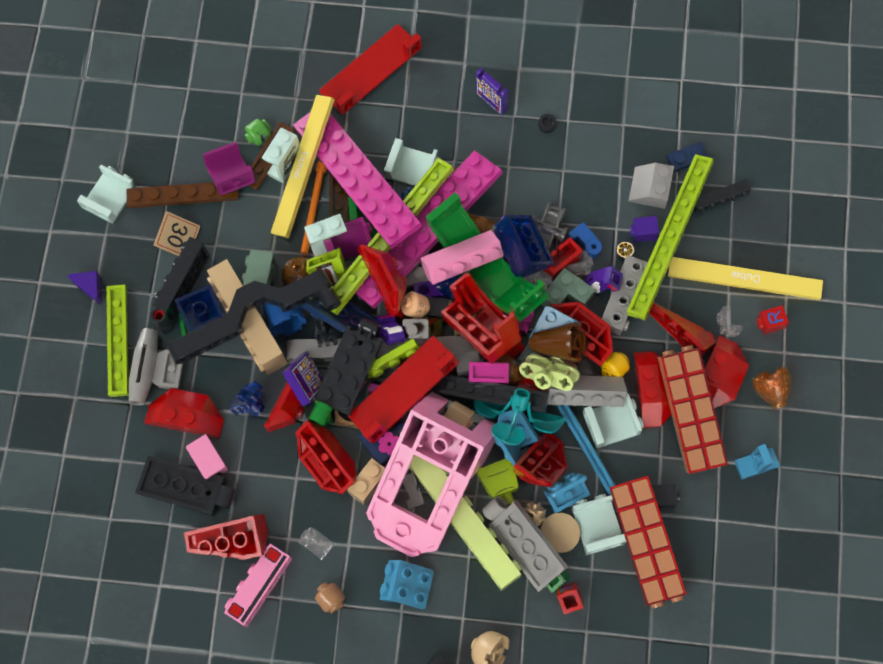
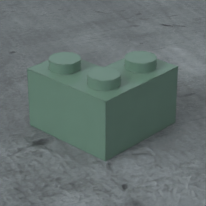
M251 249L250 255H247L245 260L247 269L241 279L243 286L252 281L271 285V282L275 283L279 265L274 253Z
M564 268L545 291L550 297L542 305L546 307L551 304H561L569 301L570 303L580 302L586 307L594 297L595 289Z

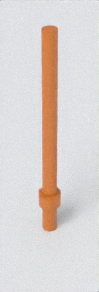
M320 159L316 164L315 171L317 173L306 226L314 224L323 176L327 171V168ZM305 231L300 253L308 255L310 243Z

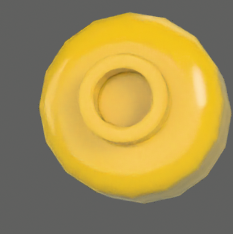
M613 352L601 366L602 375L623 377L630 368L628 357L621 352Z

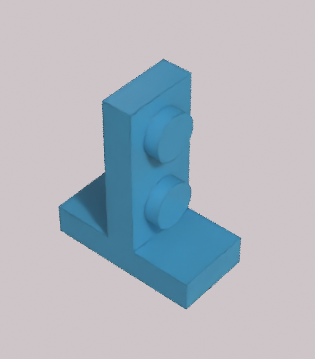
M766 444L758 446L751 455L734 461L741 480L780 467L773 448L767 449Z

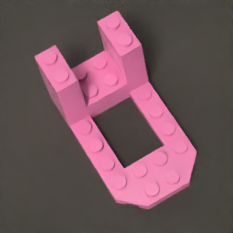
M431 392L411 409L366 512L368 519L371 520L375 529L373 532L376 539L410 557H415L428 551H436L439 548L470 479L486 462L495 443L494 436L491 433L495 423L484 418L473 431L443 416L449 400L434 392ZM415 455L450 473L428 521L394 503Z

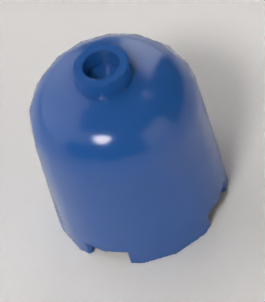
M268 303L262 304L269 331L274 337H278V334L285 333V336L295 334L302 330L301 325L303 323H307L300 306L288 312H282L278 306Z

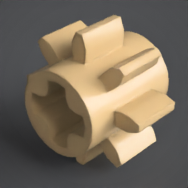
M532 501L527 503V507L523 508L537 527L541 525L542 521L547 519L545 517L547 510L541 506L540 502L534 505Z

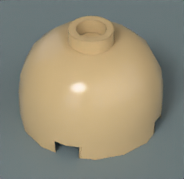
M487 631L478 638H475L471 643V656L474 664H502L506 657L502 655L504 649L508 650L509 648L508 637L498 632Z

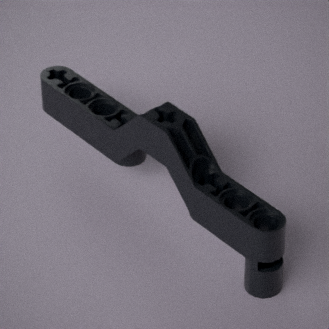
M324 269L317 270L282 288L252 281L236 290L227 315L170 342L167 348L174 363L179 365L244 333L243 322L247 311L263 303L278 306L282 312H288L319 297L325 310L332 311L341 305V301L335 290L330 289L332 284Z

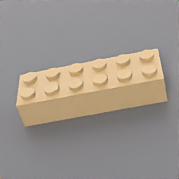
M226 259L207 270L210 275L207 280L228 313L236 290L243 285ZM256 307L247 311L243 322L245 331L240 336L260 371L265 370L267 375H270L288 363Z

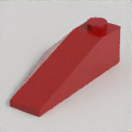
M264 514L184 532L186 548L189 553L232 557L242 560L264 555L268 537Z

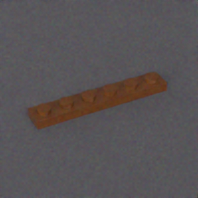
M214 182L128 188L126 189L128 208L237 201L239 200V192L235 190L221 196Z

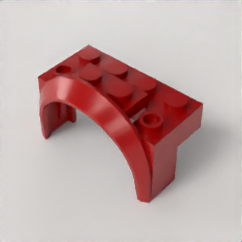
M465 273L449 286L455 301L441 311L444 320L491 364L522 340L519 334L520 323L514 313L511 312L509 316H506L486 296L470 274ZM484 308L478 315H476L473 318V315L477 314L480 309Z

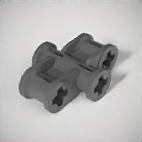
M548 202L542 220L536 218L535 215L532 216L530 224L534 227L536 234L531 242L530 251L536 250L547 256L554 239L560 240V243L564 242L569 228H562L560 224L564 218L566 208L561 209Z

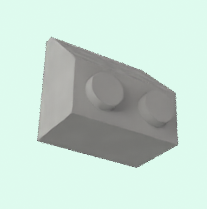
M652 163L635 167L628 202L665 209L674 166Z

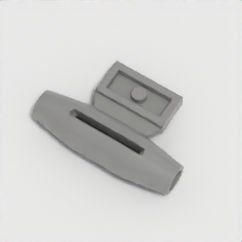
M142 329L134 350L129 376V403L142 406L145 404L152 383L163 389H179L183 363L176 365L169 350L157 353L158 332L154 329Z

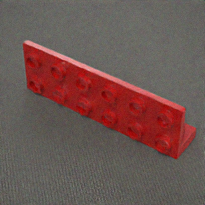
M397 24L319 89V93L322 96L332 97L334 99L333 107L343 116L422 49L421 37L417 33L410 36Z
M432 336L353 410L352 415H348V417L361 430L363 436L374 444L460 362L435 336Z

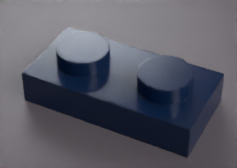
M702 142L667 154V159L670 166H674L673 172L675 173L689 168L695 154L705 157L709 156Z

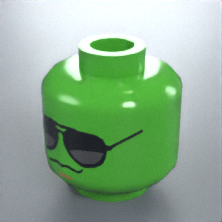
M255 119L245 126L246 134L244 137L249 144L254 143L259 146L271 137L270 132L272 129L264 119Z

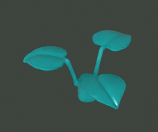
M521 388L515 390L514 395L511 396L506 406L474 400L476 412L483 417L491 419L505 413L512 406L514 416L511 425L496 423L491 429L492 435L497 440L508 445H519L524 441V430L514 427L518 413H523L526 409L529 422L533 423V427L536 430L544 433L557 432L566 420L564 417L547 413H531L530 392Z

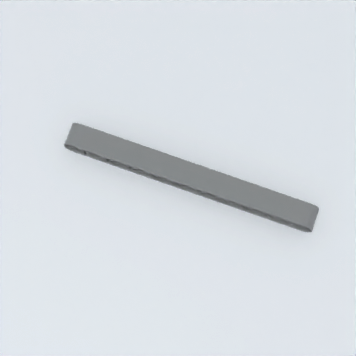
M462 336L436 337L453 355L476 350ZM405 338L404 342H396L392 345H388L383 341L376 360L410 341L411 338ZM317 339L288 340L286 361L292 363L300 354L308 351V358H312L314 362H331L338 345H333V342L329 341L330 346L326 347L325 342H322V347L318 348ZM337 339V344H338V345H339L341 339ZM428 339L415 340L421 347Z

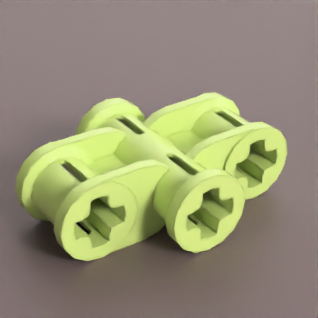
M530 354L519 367L520 373L524 377L534 380L535 385L540 389H548L552 386L563 391H569L580 377V373L575 367L566 365L563 359L552 356L548 359L537 354Z

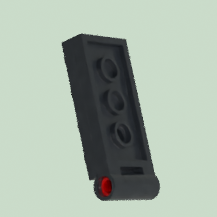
M189 237L187 242L183 243L179 257L174 260L170 274L166 275L161 291H158L154 298L153 307L155 309L152 310L150 316L159 330L165 334L173 331L174 323L179 316L178 313L181 312L210 257L204 243L192 237Z

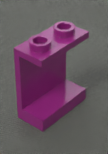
M237 141L202 154L205 167L221 196L255 183L253 171L250 165L247 166L244 162Z
M363 217L344 223L347 232L323 240L326 251L329 252L340 248L344 260L359 255L358 247L362 244L368 245L373 239L370 237V234L373 233L370 223H365Z

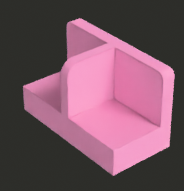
M206 434L186 446L205 479L218 472L224 474L229 471Z

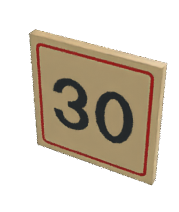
M166 211L153 246L179 256L183 243L187 242L189 237L196 239L200 225Z

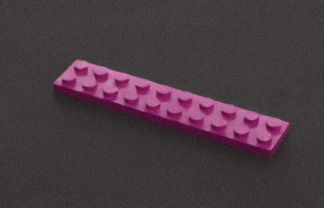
M310 113L293 124L301 137H303ZM330 114L317 157L392 249L421 228L422 224Z
M474 150L452 173L417 215L416 218L420 221L422 227L388 251L391 258L394 257L397 261V270L400 275L403 274L405 277L420 262L421 257H424L439 241L427 225L426 216L455 192L459 195L461 204L467 212L502 175L503 172L499 167ZM369 275L355 294L375 309L383 299L371 275Z

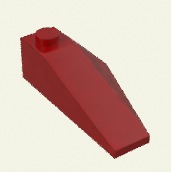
M653 302L649 314L682 347L693 345L694 348H700L702 357L714 348L716 341L711 332H706L702 327Z

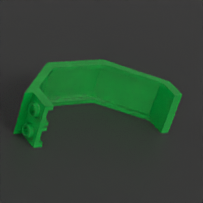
M456 192L426 216L427 225L444 248L481 234L463 208L461 199ZM502 257L473 268L467 273L472 276L480 289L500 310L507 314L513 312L520 322L550 297L545 292V284L540 279L537 280V286L523 279Z

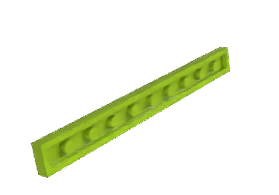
M695 154L626 311L628 316L646 320L714 163L713 158Z
M437 158L403 200L415 217H417L454 171L452 165L440 158ZM379 233L367 245L387 253L391 249ZM361 255L357 257L332 288L341 301V305L331 311L336 315L339 314L370 275Z

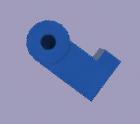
M584 222L569 232L568 238L571 237L574 242L577 241L584 249V254L587 258L596 259L600 256L602 244Z

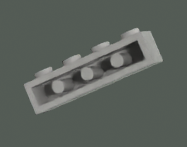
M629 255L626 256L620 271L623 274L620 291H612L602 320L610 325L611 333L621 336L622 330L627 331L630 320H627L628 315L626 311L648 262Z
M580 375L578 381L574 383L569 391H563L552 386L548 389H543L544 392L549 393L547 405L624 407L627 396V388L623 377Z

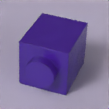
M657 216L634 218L632 225H630V235L634 236L635 242L658 239Z

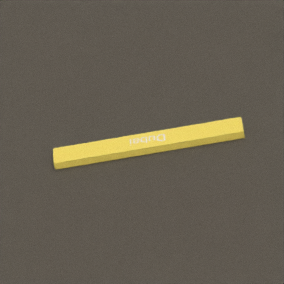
M316 95L271 230L273 235L289 238L334 103L332 97Z
M676 257L672 258L668 270V277L820 300L822 296L823 280Z

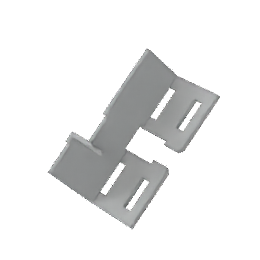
M412 470V473L406 475L403 480L405 490L409 495V498L405 499L409 509L424 504L419 488L418 491L416 489L417 482Z

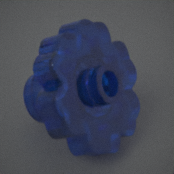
M254 381L252 384L248 383L233 397L229 410L236 416L244 412L254 417L258 416L265 408L263 401L259 398L262 395L263 387L257 381Z

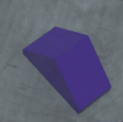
M97 271L74 273L67 276L74 285L99 305L102 303L101 276Z

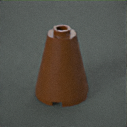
M572 322L534 332L529 338V347L536 353L579 362L582 360V358H579L581 353H585V332L580 330L579 326L582 325L579 322Z

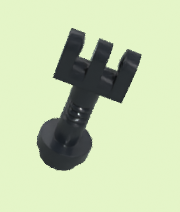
M318 318L316 326L322 331L321 335H316L318 348L322 347V342H325L326 347L330 346L329 341H332L333 345H338L336 332L329 333L331 325Z

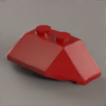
M362 244L357 250L391 317L394 318L399 312L406 291V279L403 274H399L397 261L394 257L391 258L389 253Z
M580 302L551 304L550 307L581 323L582 326H579L580 330L585 332L586 337L585 353L581 354L601 367L613 353L610 325Z
M720 335L705 366L714 408L735 400L749 367L738 344Z
M654 351L634 352L639 410L644 428L661 427L671 416L658 357L661 356Z
M286 382L264 425L265 429L269 432L296 423L298 418L301 419L305 413L304 406L301 405L288 382Z
M170 388L149 404L144 423L198 435L206 434L208 437L220 439L224 419L209 395Z
M307 420L295 432L299 459L323 490L344 494L356 482L355 462L331 431L311 420Z
M544 433L514 465L513 472L529 484L551 488L568 468L566 455L563 450V442L551 433Z

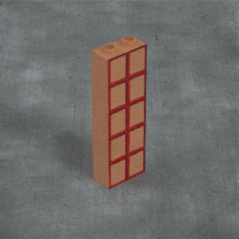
M693 345L682 347V352L674 353V350L662 352L663 356L658 357L685 472L688 474L728 465L700 348H694Z
M645 476L609 487L646 605H651L653 609L663 606V601L671 599L672 603L684 600L683 595L687 594L649 477Z

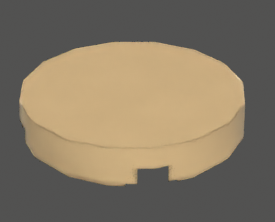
M554 513L548 516L540 529L557 553L571 551L578 544L580 538V527L577 521L565 513Z

